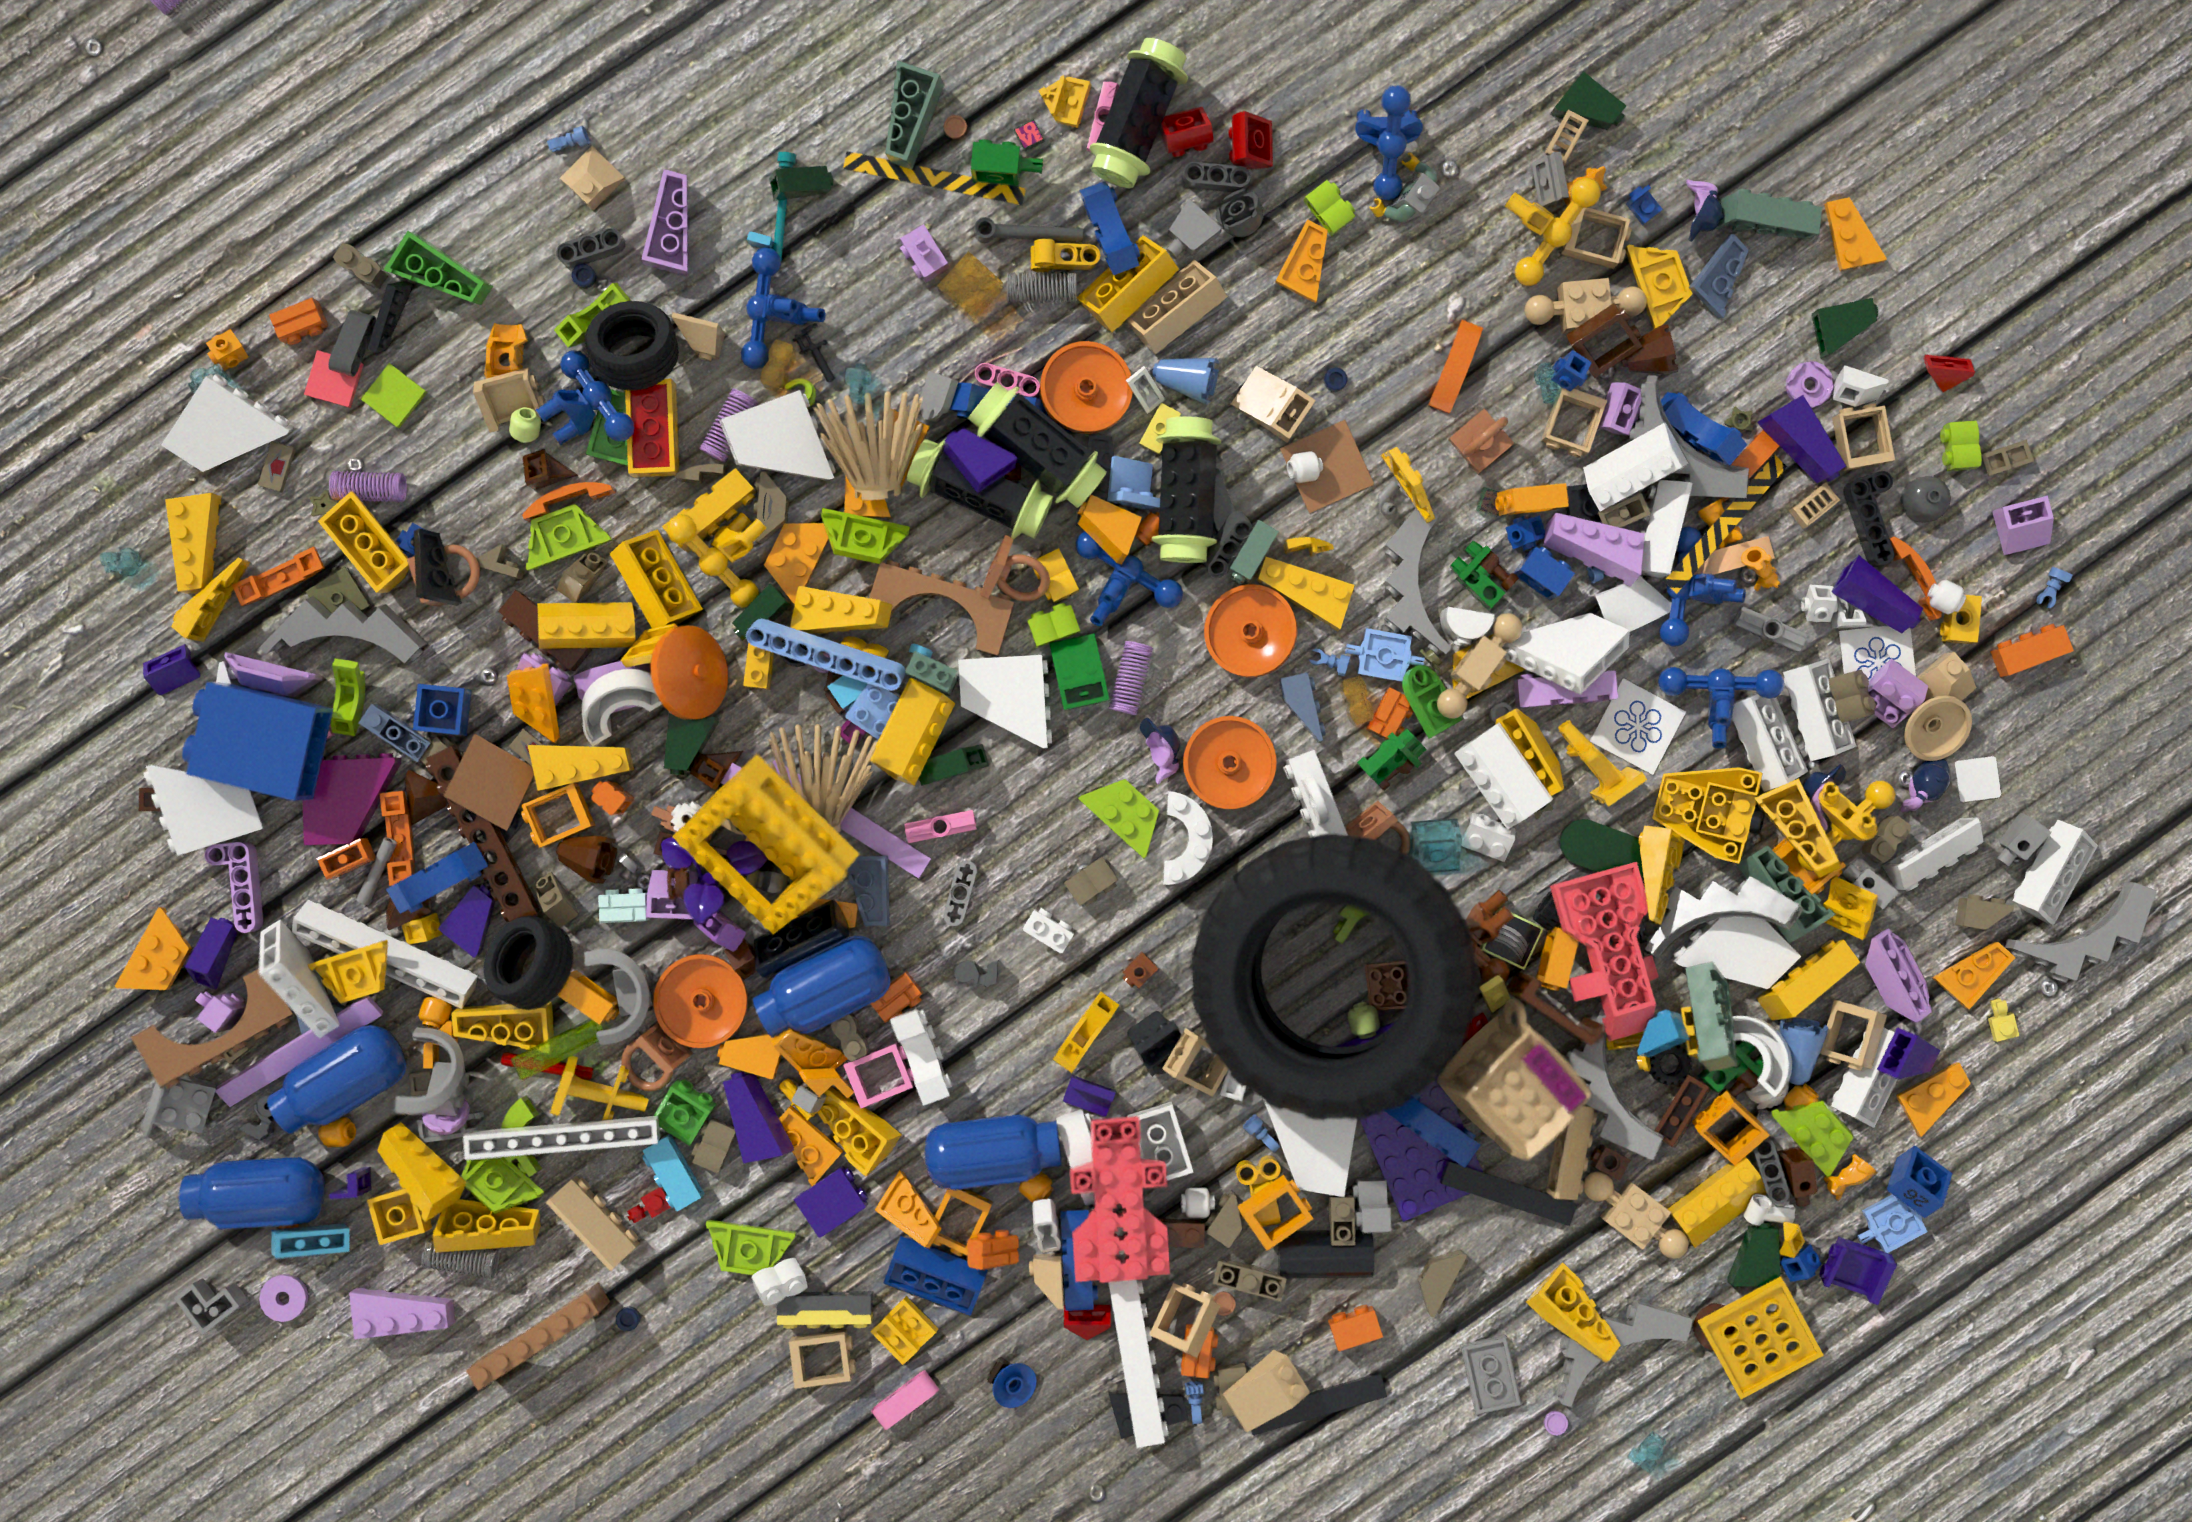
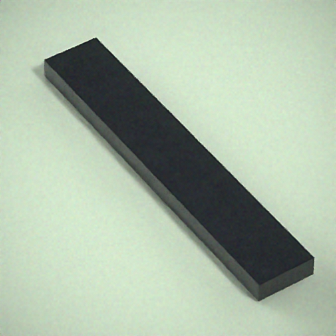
M1448 1160L1440 1179V1183L1568 1226L1571 1224L1577 1206L1575 1202L1566 1199H1556L1548 1193L1469 1167L1464 1168L1460 1164Z
M1376 1373L1310 1392L1290 1410L1251 1430L1252 1435L1385 1398L1387 1394L1381 1374Z

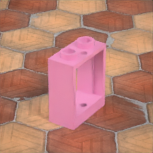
M898 1042L868 1053L852 1062H846L843 1065L860 1108L914 1087L911 1067L908 1068L905 1059L908 1058L903 1047H899ZM893 1052L905 1083L869 1097L857 1066Z

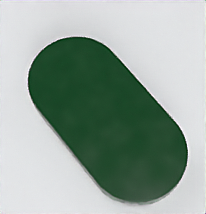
M1587 819L1573 821L1562 830L1559 837V845L1564 857L1569 862L1594 872H1601L1637 862L1641 877L1643 876L1639 838Z

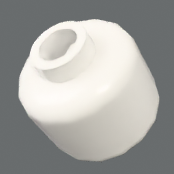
M1312 451L1293 454L1287 462L1288 475L1296 483L1315 481L1323 470L1321 458H1318Z
M1942 580L1938 585L1934 583L1927 596L1931 597V607L1945 614H1951L1954 611L1958 612L1966 599L1963 588L1948 580Z
M1205 1187L1187 1188L1185 1193L1181 1194V1212L1185 1213L1190 1219L1207 1218L1210 1210L1215 1209L1214 1195H1210L1209 1190Z

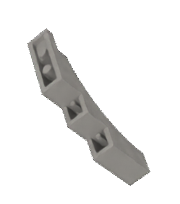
M312 596L306 599L259 648L265 654H268L273 650L278 652L286 643L292 647L317 637L350 636L372 642L395 655L403 663H406L411 659L413 661L417 660L424 653L422 648L427 643L386 604L379 607L368 618L350 600L342 603L331 613Z

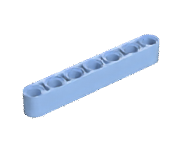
M766 619L756 620L746 633L747 641L755 647L887 690H896L906 676L905 667L898 662ZM756 630H760L764 636L759 635ZM778 637L783 638L786 643H782ZM800 644L805 645L808 648V650L802 649ZM822 651L827 652L830 657L824 656ZM844 659H849L853 665L846 663ZM867 666L873 667L875 672L869 671ZM889 673L896 675L897 679L891 678Z

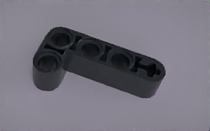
M1879 471L1847 483L1843 490L1865 558L1873 567L1887 565L1894 558V550L1875 499V495L1889 490L1893 485V477L1887 471ZM1876 477L1882 480V488L1875 484ZM1854 485H1858L1860 487V496L1854 493ZM1862 506L1867 508L1869 512L1868 517L1862 515ZM1870 528L1876 532L1875 540L1869 536ZM1876 543L1880 544L1879 546L1873 547V545ZM1882 553L1883 557L1878 559L1877 554Z

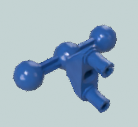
M1399 85L1390 86L1382 95L1381 106L1388 113L1387 117H1371V112L1366 109L1365 114L1363 110H1359L1356 115L1358 121L1355 125V131L1357 135L1365 142L1376 145L1379 152L1384 156L1383 169L1376 176L1373 189L1381 200L1386 201L1394 200L1400 195L1403 184L1401 178L1396 174L1397 159L1404 153L1407 144L1420 136L1423 129L1421 120L1417 118V112L1411 110L1410 114L1408 110L1411 104V95L1408 90Z
M769 247L758 249L752 258V267L758 274L756 295H753L746 305L747 314L753 320L751 339L741 350V360L751 369L763 368L770 358L769 349L763 343L766 322L772 320L793 325H804L807 322H824L826 318L825 310L822 308H808L797 300L769 294L771 276H774L781 266L780 256L774 249Z
M579 350L566 352L560 362L562 373L570 379H577L583 387V392L581 393L579 389L558 390L554 393L551 400L535 409L539 416L546 422L547 419L560 411L567 413L570 418L569 423L555 433H552L561 446L576 435L583 436L589 431L593 418L596 416L593 410H599L606 419L604 427L609 438L618 442L628 440L633 435L635 429L632 418L623 412L616 411L611 404L612 393L610 387L602 381H595L588 372L590 368L588 357Z
M1690 526L1681 528L1676 551L1679 553L1677 565L1702 538L1700 531ZM1703 573L1693 575L1677 594L1666 584L1667 593L1672 598L1670 617L1662 623L1660 628L1662 642L1668 646L1675 647L1687 641L1689 627L1683 619L1686 600L1689 598L1709 604H1721L1723 601L1744 603L1746 590L1737 588L1736 580L1718 579L1713 574Z
M1085 531L1077 537L1076 550L1081 557L1088 560L1098 557L1115 568L1098 599L1099 606L1090 618L1094 625L1102 626L1109 614L1118 609L1132 584L1136 582L1154 592L1156 602L1164 608H1174L1182 601V586L1172 579L1160 581L1144 571L1143 563L1138 557L1127 555L1122 565H1120Z
M1669 667L1662 671L1658 678L1660 690L1670 696L1680 695L1685 689H1708V692H1710L1708 726L1712 729V746L1718 749L1725 748L1727 744V729L1731 724L1735 701L1734 690H1754L1762 698L1771 699L1780 695L1785 685L1782 675L1770 669L1763 670L1756 677L1734 676L1731 671L1723 668L1714 669L1708 676L1686 675L1681 668Z

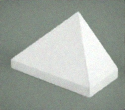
M1144 366L1126 380L1147 414L1165 400Z

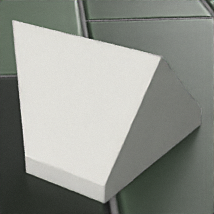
M1836 596L1838 608L1837 612L1832 615V629L1878 627L1869 614Z

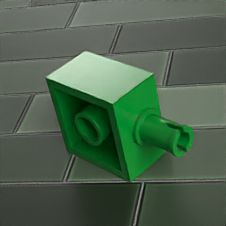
M986 139L973 142L971 160L973 182L1019 186V178L1022 171L1042 174L1043 158L1023 157L1020 152V146H1016L1013 142L1005 141L1002 144H994L991 140Z

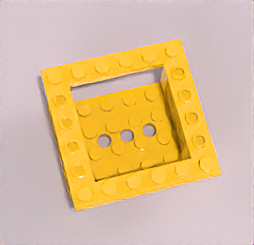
M758 754L716 791L690 820L672 836L682 848L694 857L697 863L702 865L715 880L729 891L730 895L735 897L772 934H775L842 880L847 874L845 872L859 855ZM727 818L792 880L773 904H770L704 840Z

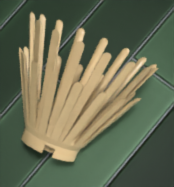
M889 391L885 392L883 421H877V444L871 394H864L869 446L864 423L859 422L857 424L850 396L846 395L844 400L848 412L845 417L851 438L846 426L842 424L832 399H828L832 412L828 413V416L820 403H817L818 409L813 407L830 438L828 440L825 434L820 433L821 439L854 487L855 498L858 499L861 495L862 500L888 498L887 491L894 490V497L901 494L900 484L922 430L921 423L914 431L923 397H921L918 401L919 394L914 396L911 410L910 405L906 406L907 392L902 394L898 420L895 421L893 431L894 410L890 409L891 393Z
M797 724L795 731L802 783L801 788L786 731L783 727H780V735L793 789L839 833L841 831V822L873 773V771L869 773L871 765L868 766L876 750L877 742L872 745L867 755L866 752L871 743L872 735L866 738L843 794L840 796L860 734L859 730H855L847 755H843L833 784L841 738V726L835 728L831 756L828 752H824L821 768L822 727L820 724L815 725L812 782L811 755L808 751L804 752L802 727ZM770 732L771 739L768 738L780 772L779 776L792 788L776 736L773 732ZM769 762L771 768L778 774L774 764Z

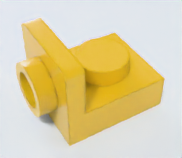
M437 913L417 918L401 925L408 944L426 942L443 934L438 930L440 922Z

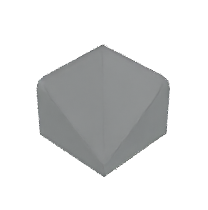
M808 1085L798 1087L792 1102L808 1113H813L821 1109L827 1096L823 1093L819 1097Z

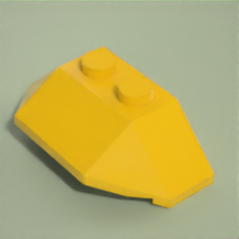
M1517 708L1497 718L1495 725L1497 723L1502 725L1549 794L1552 796L1562 791L1564 785L1560 762L1537 723Z

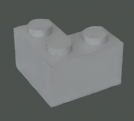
M1384 1177L1356 1178V1185H1352V1196L1354 1199H1357V1208H1354L1356 1226H1359L1363 1233L1391 1232L1390 1207L1387 1204L1386 1179Z
M203 1278L192 1283L174 1297L175 1301L201 1335L214 1329L249 1302L236 1282L215 1295Z

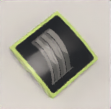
M1512 913L1514 918L1499 930V936L1491 942L1482 943L1480 949L1525 970L1544 928Z

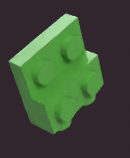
M677 1079L668 1090L654 1116H658L660 1128L690 1146L717 1103L713 1102V1097L706 1092L699 1093L693 1089V1084L690 1081Z

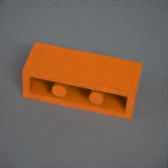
M2054 623L2041 627L2040 633L2033 635L2031 631L2018 636L2019 640L2012 643L2011 640L1998 643V648L1990 651L1999 676H2009L2073 652L2074 650L2065 626L2055 627Z

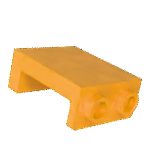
M1786 838L1772 849L1789 867L1788 871L1804 882L1803 886L1811 894L1815 893L1817 895L1825 889L1824 884L1835 876L1839 877L1843 872L1841 869L1846 866L1843 861H1839L1841 869L1819 878L1814 871H1808L1800 865L1797 857L1798 852Z

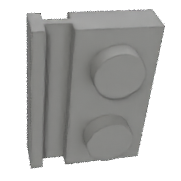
M1553 152L1551 155H1546L1532 162L1540 205L1547 208L1562 201L1564 198H1569L1561 152Z

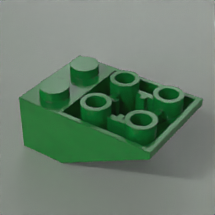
M1095 633L1049 643L1064 711L1110 701Z

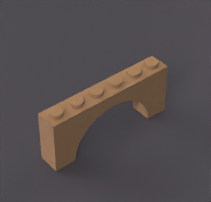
M891 560L879 564L869 598L892 604L890 618L897 608L915 597L926 595L945 597L962 606L972 617L977 631L976 650L999 657L1015 605L1014 602L1010 601L1011 598L1009 596L998 593L997 597L990 595L989 599L980 596L981 587H976L975 590L966 588L967 584L964 582L953 580V583L944 581L945 577L931 573L929 577L923 575L922 570L910 566L908 570L899 568L900 563Z
M259 969L243 977L247 989L245 1011L239 1022L222 1037L204 1044H180L164 1037L154 1025L131 1037L160 1088L166 1086L167 1089L176 1086L180 1083L179 1078L187 1074L189 1077L194 1076L203 1070L201 1066L209 1062L212 1065L225 1058L223 1054L231 1050L235 1053L245 1048L247 1041L253 1038L257 1041L269 1034L267 1030L275 1026L279 1029L291 1022L289 1018L293 1017V1013L287 1003L259 975Z
M597 1282L533 1327L479 1358L465 1371L477 1390H480L597 1315L610 1303V1300Z

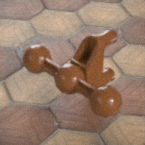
M1500 889L1485 902H1478L1466 918L1475 950L1476 962L1481 968L1480 975L1484 983L1499 975L1505 984L1510 974L1509 966L1505 961L1500 958L1488 957L1477 946V944L1481 945L1496 939L1499 936V930L1514 918L1512 912L1505 906L1494 915V912L1508 901L1507 896Z

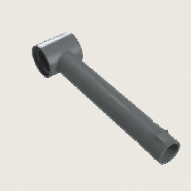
M982 217L975 223V237L981 243H989L994 238L1026 240L1051 239L1054 241L1076 242L1078 244L1080 242L1083 243V228L1078 226L1076 228L995 224L992 219ZM981 226H989L992 231L988 235H983L979 232V228Z

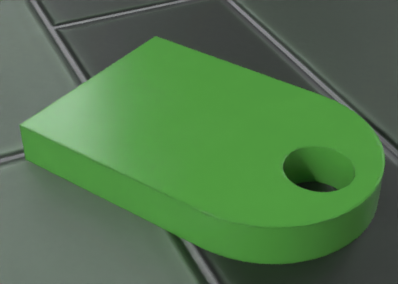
M1418 665L1404 674L1402 681L1404 694L1428 739L1463 720L1461 716L1454 719L1446 718L1439 712L1437 700L1446 688L1435 671L1427 666ZM1415 674L1419 677L1420 682L1416 679Z

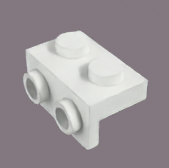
M1472 813L1470 824L1463 836L1461 846L1505 862L1515 841L1516 829L1511 827L1507 830L1502 822L1494 821L1484 814Z
M1040 908L1039 911L1034 909L1024 925L1023 931L1057 952L1063 953L1074 935L1071 931L1072 926L1062 920L1059 923L1052 920L1051 917L1053 915L1043 908Z

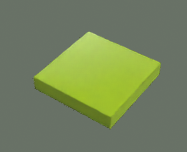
M389 363L361 400L397 428H400L428 392Z

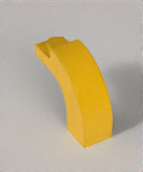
M1100 991L1068 1034L1053 1060L1072 1073L1092 1042L1111 1019L1119 1004Z

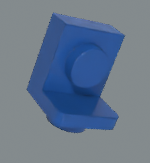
M1649 184L1643 189L1639 186L1629 194L1631 198L1626 203L1642 226L1663 210L1650 194L1649 190L1651 187Z

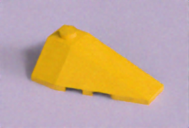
M238 557L189 600L182 609L175 613L173 617L174 622L171 627L186 639L204 642L234 591L232 585L241 580L250 562Z
M1644 826L1643 832L1639 835V845L1649 920L1657 925H1661L1669 901L1667 890L1674 885L1673 871L1674 868L1679 869L1685 839L1672 829Z
M830 1087L824 1092L827 1097L818 1115L825 1124L829 1125L834 1133L833 1138L836 1143H840L845 1150V1157L848 1162L866 1177L892 1152L902 1134L878 1115L865 1107L860 1108L857 1102L850 1098L847 1099L841 1092Z
M1562 1262L1535 1289L1526 1303L1545 1321L1607 1363L1620 1347V1343L1606 1320L1601 1319L1596 1311V1304L1593 1299L1590 1300L1582 1288L1584 1284L1580 1278Z

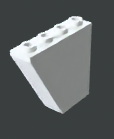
M209 374L204 378L161 446L204 472L287 435L292 431L293 427L289 425L290 422L281 415L275 416L268 411L269 408L259 401L255 403L247 398L249 395L242 389L237 387L234 389L227 384L228 381L222 376Z
M798 390L719 420L736 465L826 481L834 478L835 468L832 461L827 460L824 453L827 451L823 440L817 435L816 429H818V424L815 417H810L807 408L810 407L806 394H801V391Z
M1587 613L1523 632L1516 641L1503 645L1502 649L1507 652L1503 658L1581 695L1629 648L1630 630L1592 613Z
M1042 655L958 660L962 708L1043 749H1048V743H1052L1051 729L1047 730L1046 720H1051L1050 706H1045V697H1049V683H1044V674H1048L1047 660H1043Z
M154 765L146 766L147 772H144L148 786L153 785L155 794L151 796L156 808H161L163 816L159 817L163 830L168 829L171 838L167 839L171 852H176L177 856L264 829L250 790L186 775L184 771Z
M1728 917L1706 922L1707 925L1702 930L1697 929L1689 937L1690 941L1685 946L1681 945L1673 952L1674 957L1670 961L1675 965L1683 967L1713 962L1724 978L1769 989L1801 956L1767 921L1751 917Z
M278 920L260 932L259 975L320 1039L337 1028L339 1021L325 987L321 982L320 975L316 970L311 971L308 967V964L314 962L310 951L281 920Z
M1263 1098L1290 1172L1299 1190L1344 1197L1357 1120H1350L1349 1118L1310 1119L1306 1118L1304 1114L1295 1113L1284 1108L1282 1110L1266 1103Z

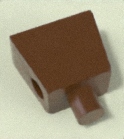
M1799 1146L1778 1151L1791 1195L1795 1198L1796 1205L1799 1207L1810 1205L1809 1195L1817 1193L1814 1160Z

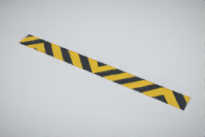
M848 151L846 152L843 169L1017 205H1023L1026 188L1018 186L973 182L970 176L916 165L911 170L891 163L887 159Z
M1775 454L1748 484L1747 498H1736L1664 580L1676 594L1787 468Z

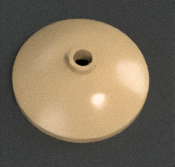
M1938 696L1921 704L1912 713L1905 727L1904 738L1909 751L1917 758L1926 761L1941 760L1955 753L1964 744L1971 731L1972 716L1969 708L1961 700L1952 696Z

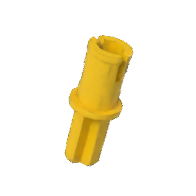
M785 1079L779 1085V1089L792 1102V1098L798 1089L790 1079ZM793 1102L791 1103V1106H795L806 1121H809L819 1112L808 1113Z

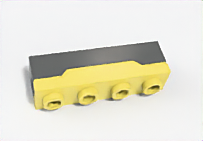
M873 1291L801 1292L794 1296H786L777 1303V1325H783V1328L787 1329L797 1328V1325H807V1328H820L821 1325H830V1328H842L844 1324H853L854 1328H865L867 1324H871L873 1321Z

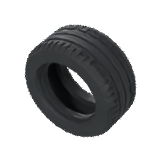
M625 301L611 305L596 315L586 330L585 347L593 371L602 382L611 387L628 391L652 387L663 381L677 363L679 348L673 324L664 311L652 304L642 301ZM646 336L654 339V343L639 354L620 356L610 352L617 342L628 337Z
M523 916L507 923L494 937L485 956L483 970L488 990L497 999L520 1009L532 1010L548 1004L563 989L571 973L574 957L570 938L563 929L536 916ZM536 948L534 960L529 970L521 978L523 965L529 954Z

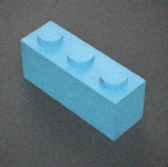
M671 1134L660 1139L658 1144H652L642 1150L644 1153L642 1155L643 1160L655 1172L654 1179L660 1188L663 1187L667 1193L665 1197L671 1208L679 1211L705 1195Z
M345 1223L271 1230V1253L275 1258L349 1252V1227Z

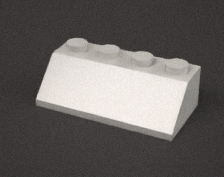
M1665 422L1583 467L1588 491L1599 511H1602L1682 468L1688 462Z
M1658 480L1654 485L1650 486L1647 498L1650 499L1648 508L1651 514L1642 518V521L1645 522L1643 530H1639L1640 533H1645L1641 575L1660 579L1671 573L1693 483Z
M1824 659L1783 672L1784 683L1789 690L1791 706L1796 712L1798 729L1803 735L1805 751L1809 755L1810 761L1834 756L1857 747L1849 721L1842 723L1837 714L1835 699L1829 686V678L1835 677L1830 659Z
M1755 693L1734 702L1731 720L1738 730V737L1744 744L1749 762L1753 765L1756 772L1763 773L1761 786L1764 792L1792 782L1808 772L1777 698H1762Z
M1500 723L1473 738L1454 753L1507 830L1553 800Z
M1960 818L1885 863L1882 867L1897 890L1910 891L1919 885L1918 881L1923 878L1930 879L1939 873L1938 869L1941 867H1949L1959 861L1958 857L1961 855H1969L1977 851V846L1984 842L1981 823L1978 818Z
M2057 820L2055 825L2049 829L2052 833L2048 836L2044 845L2038 849L2033 865L2027 869L2025 879L2021 886L2015 890L2014 899L2012 900L2021 909L2051 926H2054L2098 847L2083 829Z
M1883 1028L1872 1069L1863 1067L1862 1071L1849 1068L1843 1075V1082L1839 1090L1835 1092L1831 1107L1873 1128L1898 1080L1877 1070L1895 1033L1886 1028ZM1862 1043L1855 1051L1853 1058L1858 1059Z

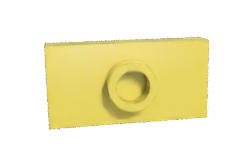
M1160 403L1139 445L1160 455L1163 444L1157 442L1156 437L1166 433V419L1180 417L1181 413Z
M1499 975L1479 987L1491 1013L1504 1006L1510 999L1504 981Z

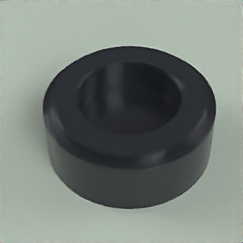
M1754 811L1749 828L1750 833L1760 834L1765 818L1764 812Z

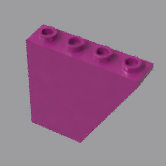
M393 753L379 754V758L370 759V754L356 755V759H347V755L333 756V760H324L323 756L314 798L312 800H303L304 845L350 844L360 839L380 803V793L387 791L402 763L401 758H394Z

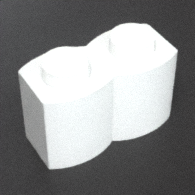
M1051 1199L1034 1201L1032 1204L1034 1233L1037 1236L1038 1248L1043 1253L1057 1251L1061 1247V1239L1055 1203Z
M795 1258L783 1260L774 1267L764 1268L752 1276L754 1288L764 1306L776 1304L786 1296L797 1295L808 1288L805 1274Z

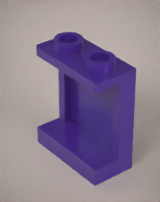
M843 1165L793 1199L819 1239L868 1205L866 1200L869 1198L862 1187L858 1189L854 1183V1180H856L854 1174L849 1168L845 1169Z
M1838 1236L1836 1243H1833L1829 1249V1258L1826 1264L1824 1263L1821 1266L1819 1275L1825 1287L1829 1288L1831 1284L1846 1288L1866 1295L1870 1303L1878 1305L1897 1265L1892 1254Z

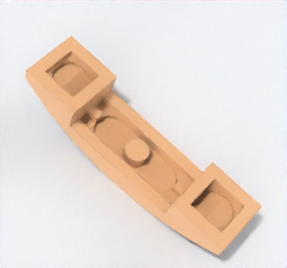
M1769 536L1714 550L1694 575L1702 573L1716 575L1744 567L1746 565L1741 562L1743 552L1755 546L1765 550L1766 554L1774 559L1775 556Z

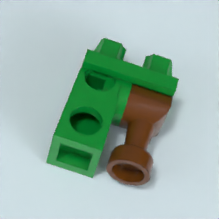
M1472 541L1464 551L1473 560L1467 564L1458 556L1449 567L1457 575L1455 579L1489 611L1505 594L1489 577L1493 574L1503 581L1501 587L1506 591L1513 586L1519 577L1515 573L1509 575L1500 566L1499 557L1487 545L1483 548L1477 542Z
M1407 728L1398 737L1392 732L1387 736L1389 739L1380 745L1379 750L1368 760L1363 756L1357 762L1384 791L1390 786L1388 781L1398 773L1409 774L1414 765L1418 768L1422 764L1418 758L1427 749Z
M1742 1040L1735 1045L1737 1066L1710 1072L1706 1069L1697 1076L1712 1091L1719 1093L1718 1096L1728 1091L1723 1088L1734 1078L1736 1082L1728 1092L1735 1098L1746 1088H1754L1759 1084L1757 1080L1763 1072L1762 1054H1759L1752 1061L1748 1056L1756 1047L1752 1043Z

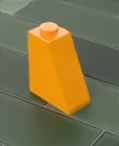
M1090 495L1087 502H1083L1078 509L1077 514L1081 515L1078 525L1116 563L1122 565L1129 553L1142 517Z
M769 1034L728 1039L725 1041V1044L721 1043L717 1057L720 1058L719 1064L773 1080L776 1077L782 1055L771 1043L774 1038L770 1037Z

